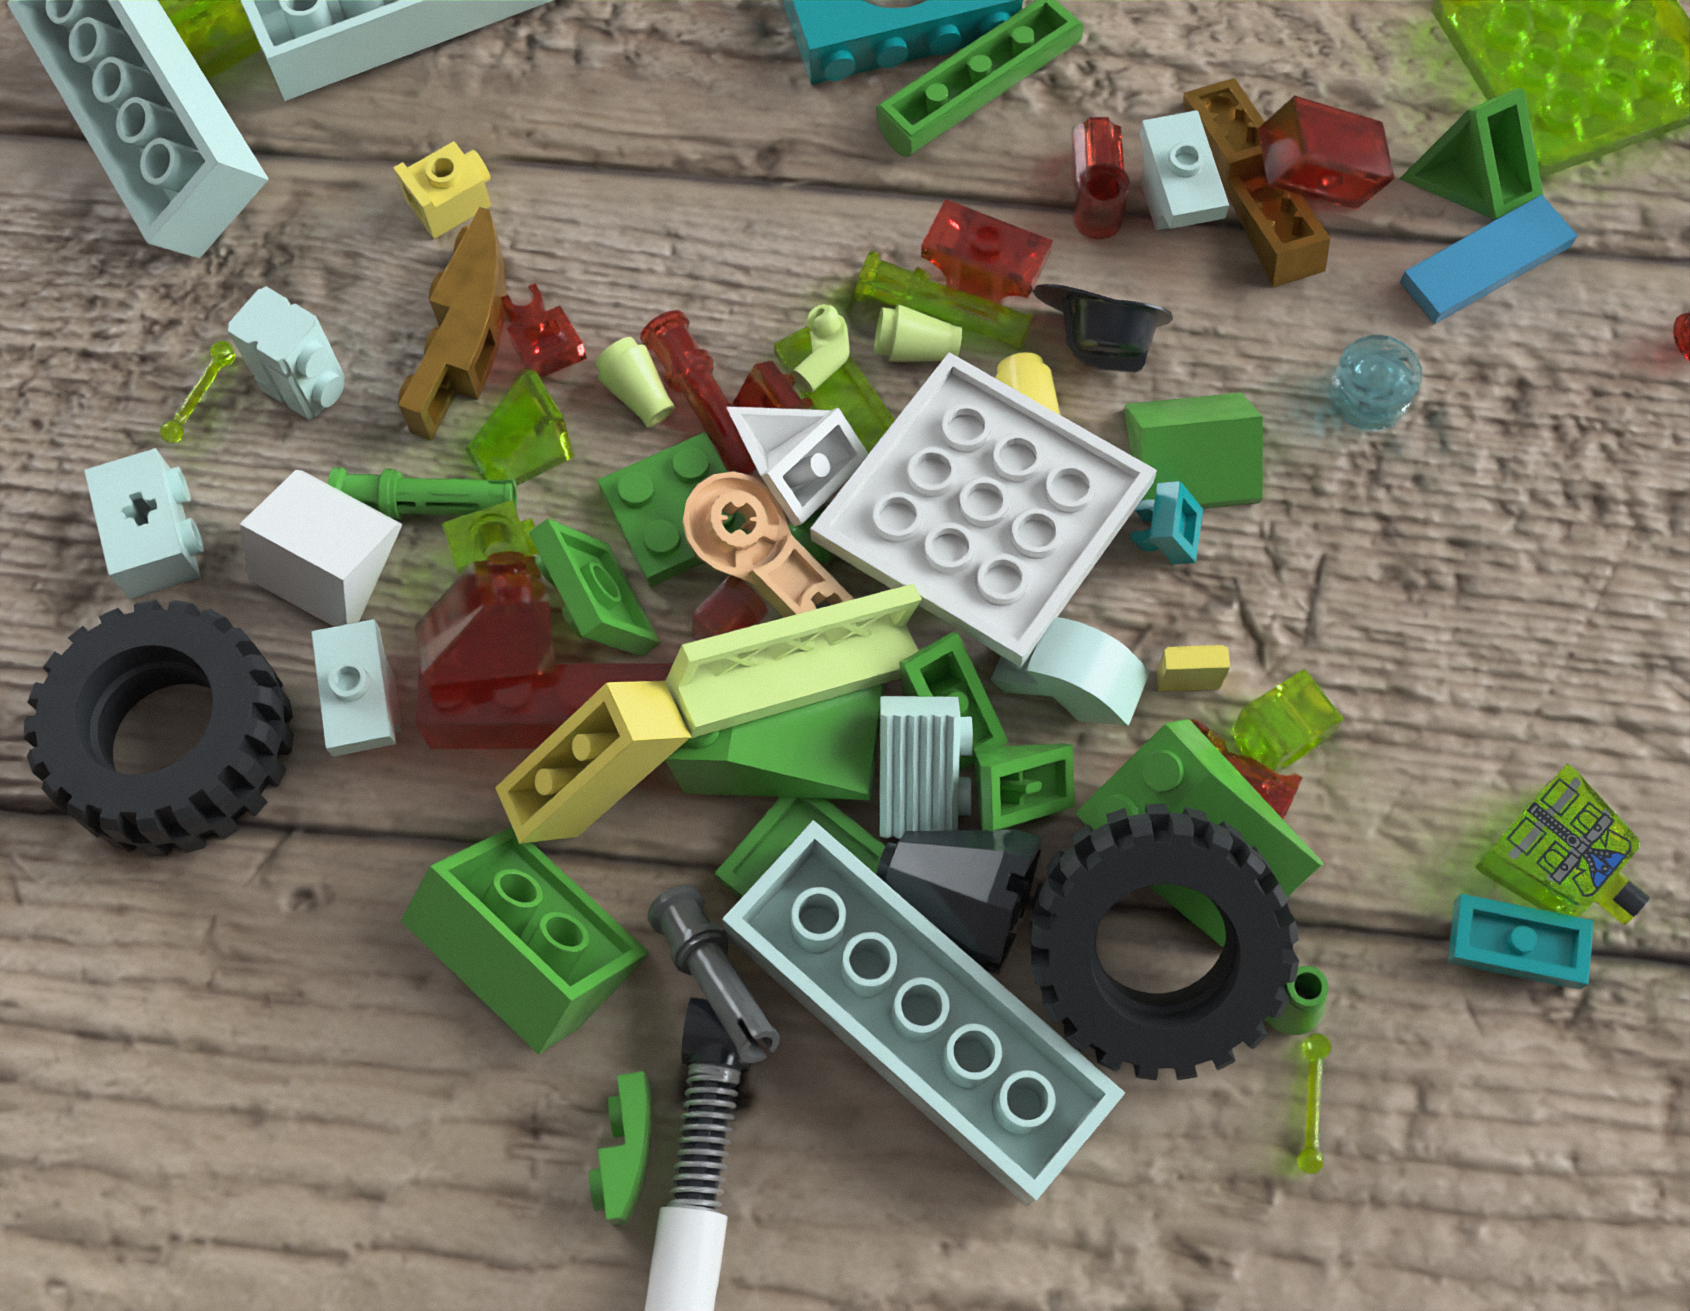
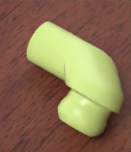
M826 304L813 308L808 314L807 325L811 329L810 337L813 353L792 371V376L796 383L808 393L814 392L847 361L850 354L848 329L845 319L838 315L837 310L833 306Z

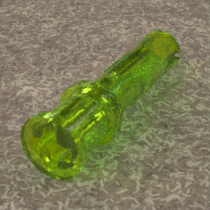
M871 250L868 253L855 288V300L865 302L869 298L895 308L897 304H900L941 321L962 327L964 330L1015 346L1016 349L1021 350L1029 331L1033 314H1026L986 300L980 296L930 280L931 274L927 273V269L917 266L912 271L881 260V253ZM926 296H927V297H930V298H933V299H935V300H938V301H934V300H931V299H929V298H926ZM951 306H955V307H958V308H961V309L970 311V312H972V313H975V314H978V315L987 317V318L992 319V320H995V321H991V320L985 319V318H983V317H980V316H977V315L968 313V312H966V311H963V310H960V309H957V308H954V307H951Z

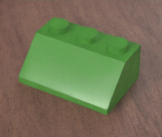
M512 827L431 865L401 919V922L428 949L449 967L538 1055L578 1030L644 962L650 953L532 842L519 844Z

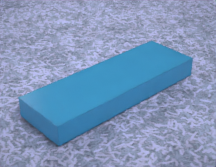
M1541 194L1404 271L1400 283L1430 320L1436 324L1567 250L1573 245L1578 235Z

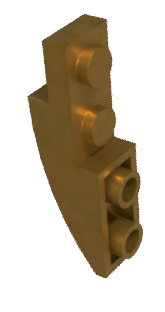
M482 207L478 208L470 225L461 228L455 240L453 257L445 271L439 272L431 283L429 303L438 326H435L427 337L424 358L416 373L406 377L399 391L398 406L410 433L431 441L457 393L479 399L490 375L500 344L506 303L505 266L490 210Z

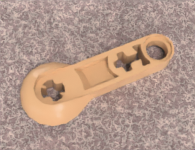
M734 471L713 474L698 483L686 500L682 525L686 542L697 559L715 571L724 572L748 581L783 618L815 610V604H819L824 600L834 605L854 599L792 536L782 507L769 488L753 476ZM722 510L729 516L734 515L737 511L743 514L747 521L741 528L748 530V533L746 534L740 529L732 534L726 531L722 524L728 517L721 515Z

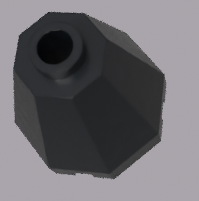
M1017 829L995 831H906L899 840L898 845L890 842L887 843L876 875L984 970L1000 975L1017 936L1013 931L1018 919L1023 918L1041 856V849L1039 848L1042 844V837Z

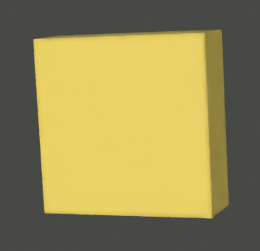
M1224 645L1167 647L1164 649L1156 670L1158 692L1220 690L1230 669L1228 647H1224Z

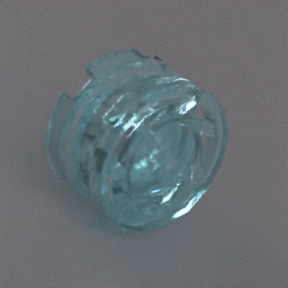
M1369 335L1358 338L1345 348L1339 360L1337 369L1330 382L1329 398L1335 411L1349 424L1369 430L1391 427L1404 418L1422 382V366L1416 353L1404 342L1393 337ZM1403 361L1408 362L1411 370L1406 366V364Z

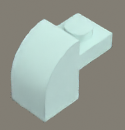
M1055 617L1023 666L1020 668L1000 656L991 681L1004 693L1052 696L1077 721L1129 726L1150 671L1126 646L1108 634L1077 621Z

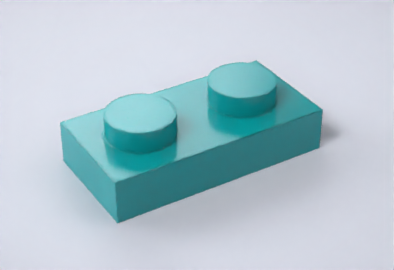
M1460 894L1454 900L1447 963L1581 990L1589 984L1594 920Z

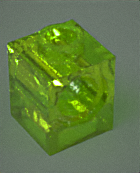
M513 500L442 523L458 575L470 600L540 577L533 556L539 553L528 533L535 528L533 519L529 518L520 521ZM495 543H510L508 548L500 554H484Z
M1304 668L1243 707L1232 729L1236 733V745L1244 758L1253 766L1260 765L1268 777L1272 778L1328 742L1344 718Z

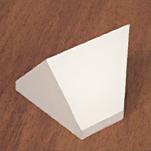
M726 406L761 478L794 527L803 524L853 475L868 456V452L839 408L833 410Z

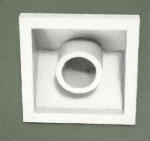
M295 470L240 523L248 580L334 627L359 622L403 524L302 470Z

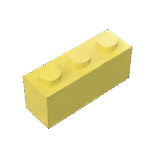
M665 681L606 683L495 787L519 844L578 837L691 737Z

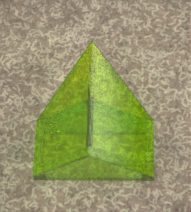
M521 368L501 404L465 448L482 480L515 479L517 486L575 457L562 414L537 372L526 368Z

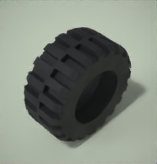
M157 600L137 602L133 605L134 612L123 614L119 608L100 615L101 624L88 631L84 626H81L68 637L72 642L71 646L62 655L54 651L42 667L48 673L44 684L38 682L33 684L27 701L36 710L35 715L27 716L24 720V740L34 747L29 750L27 759L32 773L43 781L41 789L52 802L97 838L102 837L113 847L127 852H132L139 847L148 856H168L172 852V844L178 845L185 853L205 848L207 845L205 837L213 833H217L224 840L237 832L240 828L235 821L247 811L256 816L268 803L261 794L268 784L278 787L286 772V768L278 760L279 755H288L292 752L294 734L286 723H289L293 718L290 700L281 689L283 683L274 669L241 628H234L225 616L212 609L200 612L193 603L177 600L169 602L167 610H164ZM178 684H195L211 689L213 704L209 724L200 741L185 757L169 767L152 773L123 774L115 770L113 746L116 733L124 717L140 700L154 691Z
M1145 804V813L1127 816L1125 808L1106 814L1107 824L1095 830L1087 824L1072 835L1073 845L1066 853L1060 850L1056 852L1047 865L1048 876L1045 882L1038 883L1032 902L1033 916L1032 921H1030V944L1035 985H1039L1042 991V1004L1052 1021H1061L1063 1023L1065 1038L1079 1051L1086 1050L1088 1046L1095 1049L1097 1063L1115 1072L1120 1069L1123 1061L1133 1064L1136 1078L1155 1081L1158 1078V1069L1174 1068L1177 1080L1196 1078L1198 1076L1195 1065L1210 1060L1213 1061L1216 1069L1220 1070L1236 1062L1232 1049L1244 1041L1249 1048L1254 1049L1268 1035L1263 1024L1267 1015L1273 1018H1281L1290 1001L1284 986L1286 982H1294L1297 978L1299 960L1293 950V944L1299 941L1296 921L1287 904L1288 899L1267 861L1257 848L1247 844L1241 833L1224 821L1217 825L1209 821L1205 812L1185 807L1182 814L1168 812L1166 804ZM1160 884L1184 886L1206 895L1214 903L1222 916L1226 940L1216 963L1198 981L1172 992L1147 993L1122 985L1103 969L1097 955L1096 934L1101 919L1118 900L1137 889Z

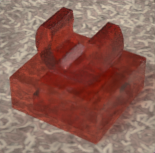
M771 360L754 364L732 405L733 407L809 410L813 402L810 398H803L801 400L792 388L796 382L793 376L782 374Z

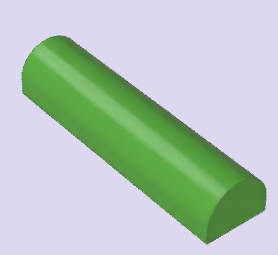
M1035 0L1005 22L999 24L877 105L876 117L883 136L899 155L903 157L911 156L1080 42L1083 36V24L1056 0Z

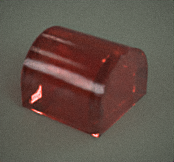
M729 575L693 613L692 636L696 640H701L758 625L768 614L767 606L741 578Z

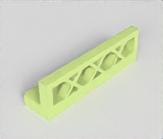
M915 585L902 586L682 644L665 683L691 735L690 739L900 679L899 662L919 651L906 626L922 600Z

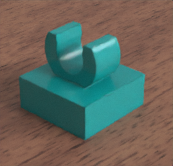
M1181 481L1157 483L1155 500H1142L1134 509L1143 521H1152L1151 527L1145 531L1131 532L1130 539L1143 551L1152 552L1160 549L1173 565L1196 563L1203 508Z

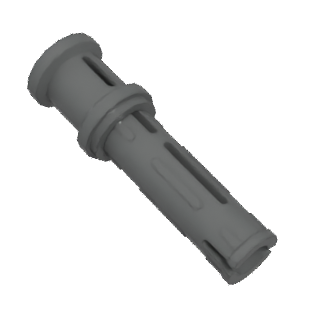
M680 885L668 889L652 902L648 910L650 925L656 933L665 935L672 947L670 958L678 971L694 977L737 1048V1053L741 1060L746 1063H756L764 1060L767 1056L757 1040L762 1038L767 1048L773 1053L780 1043V1036L776 1029L770 1025L728 958V937L721 926L710 923L703 912L705 901L697 888L690 885Z

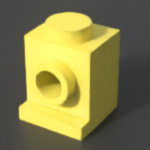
M454 141L408 168L403 162L393 167L405 201L433 239L475 216L479 207L485 209L491 207L485 183L491 180L486 165L475 150L464 154Z

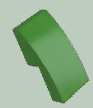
M644 1071L617 1075L619 1095L608 1097L609 1118L613 1137L624 1136L625 1144L598 1149L600 1168L589 1170V1184L594 1211L605 1210L606 1220L614 1227L628 1225L638 1203L650 1157L653 1106L651 1082Z

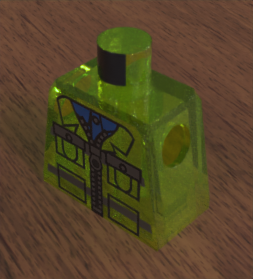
M1568 763L1541 789L1474 866L1483 875L1541 910L1578 917L1595 902L1623 926L1629 923L1651 898L1650 895L1620 872L1641 847L1639 838L1576 769Z

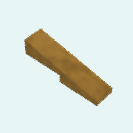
M1231 78L1184 92L1183 105L1187 112L1198 110L1222 185L1272 287L1274 288L1325 272L1331 238L1280 165L1282 155L1281 144L1237 80Z

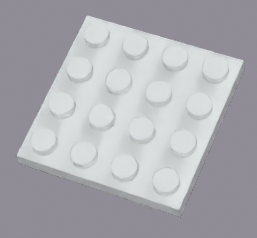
M949 352L810 528L811 540L891 589L914 584L922 599L919 603L920 607L1021 668L1054 618L1058 617L1152 486L1157 470Z

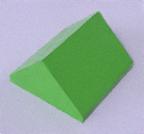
M1241 392L1125 404L1124 415L1131 454L1136 459L1157 470L1154 483L1142 500H1155L1157 483L1181 481L1203 509L1261 503L1263 498V416Z

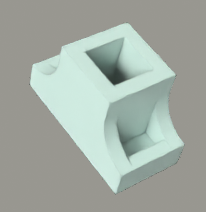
M1198 110L1142 120L1139 133L1144 156V172L1141 186L1155 230L1172 229L1225 219L1229 203Z
M375 619L311 631L325 745L330 755L335 757L396 744L395 733L403 732L395 674L387 661L380 628Z

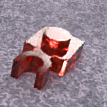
M536 283L528 286L532 300L528 305H514L508 294L502 296L501 300L505 314L512 324L507 327L511 344L532 380L536 381L586 360L587 357L583 342L561 306L546 311L542 294Z

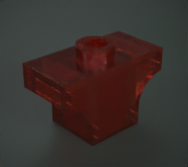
M945 199L921 244V257L930 261L942 271L946 278V293L998 313L1007 296L1029 298L1051 254L1053 240Z

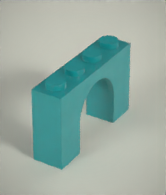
M782 0L811 85L829 80L839 81L850 75L879 68H893L904 62L932 55H947L957 49L966 47L999 24L1008 20L1011 16L1022 10L1023 0H926L906 8H884L872 5L864 0Z

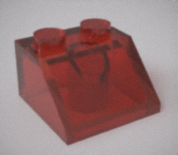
M503 551L489 555L485 561L472 562L415 625L423 686L554 673L550 601L540 570L537 567L535 556L525 557L520 552Z

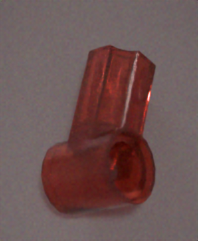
M1089 117L1084 123L1073 126L1071 134L1075 187L1073 222L1081 234L1093 239H1105L1115 235L1122 227L1130 189V180L1124 169L1121 126L1112 123L1109 117Z

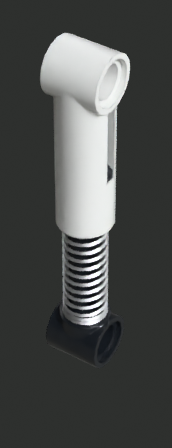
M691 997L686 1011L681 1061L682 1064L689 1066L690 1070L687 1073L690 1077L686 1082L692 1088L685 1091L684 1094L690 1100L682 1105L688 1111V1113H684L681 1116L682 1121L686 1125L679 1128L680 1133L684 1137L677 1141L678 1145L683 1149L675 1153L681 1162L673 1166L679 1173L671 1179L677 1187L669 1191L675 1197V1200H671L667 1204L668 1207H660L645 1311H714L728 1217L715 1210V1207L720 1208L722 1206L721 1202L716 1201L717 1195L724 1193L722 1189H718L719 1182L723 1183L726 1181L724 1177L720 1176V1172L728 1168L726 1164H722V1158L729 1156V1153L724 1151V1145L728 1146L731 1142L725 1139L726 1133L733 1131L731 1127L727 1126V1123L735 1119L733 1115L729 1114V1109L736 1107L735 1103L731 1102V1097L737 1096L738 1093L732 1089H735L736 1085L740 1083L739 1076L741 1073L750 1071L752 1063H746L741 1060L737 1053V1048L707 999Z

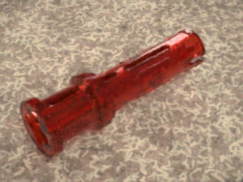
M672 310L660 314L643 328L639 339L648 350L654 351L665 369L663 378L669 388L677 392H683L704 430L708 433L729 467V472L734 471L745 475L751 473L757 468L726 406H733L712 375L714 360L708 350L699 349L688 331L690 322L683 311Z

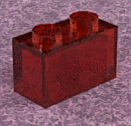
M1294 95L1258 128L1267 182L1270 187L1357 210L1395 180L1382 121Z

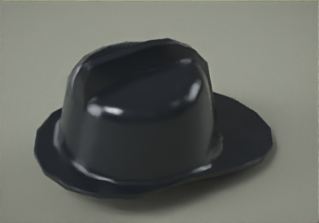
M1039 284L1032 291L1037 299L1063 312L1067 346L1078 360L1086 366L1098 370L1132 373L1141 371L1145 366L1147 353L1150 350L1156 327L1167 325L1173 320L1172 313L1160 306L1136 301L1116 300L1065 285Z

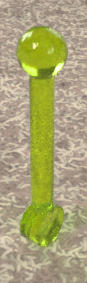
M218 341L211 346L210 356L212 360L173 420L166 421L161 425L160 436L167 443L174 444L183 438V425L220 368L234 362L236 353L229 342Z
M1320 1033L1309 1035L1302 1046L1303 1054L1309 1060L1305 1148L1298 1154L1297 1162L1299 1168L1307 1174H1317L1324 1166V1157L1318 1150L1323 1060L1330 1054L1332 1047L1329 1039Z

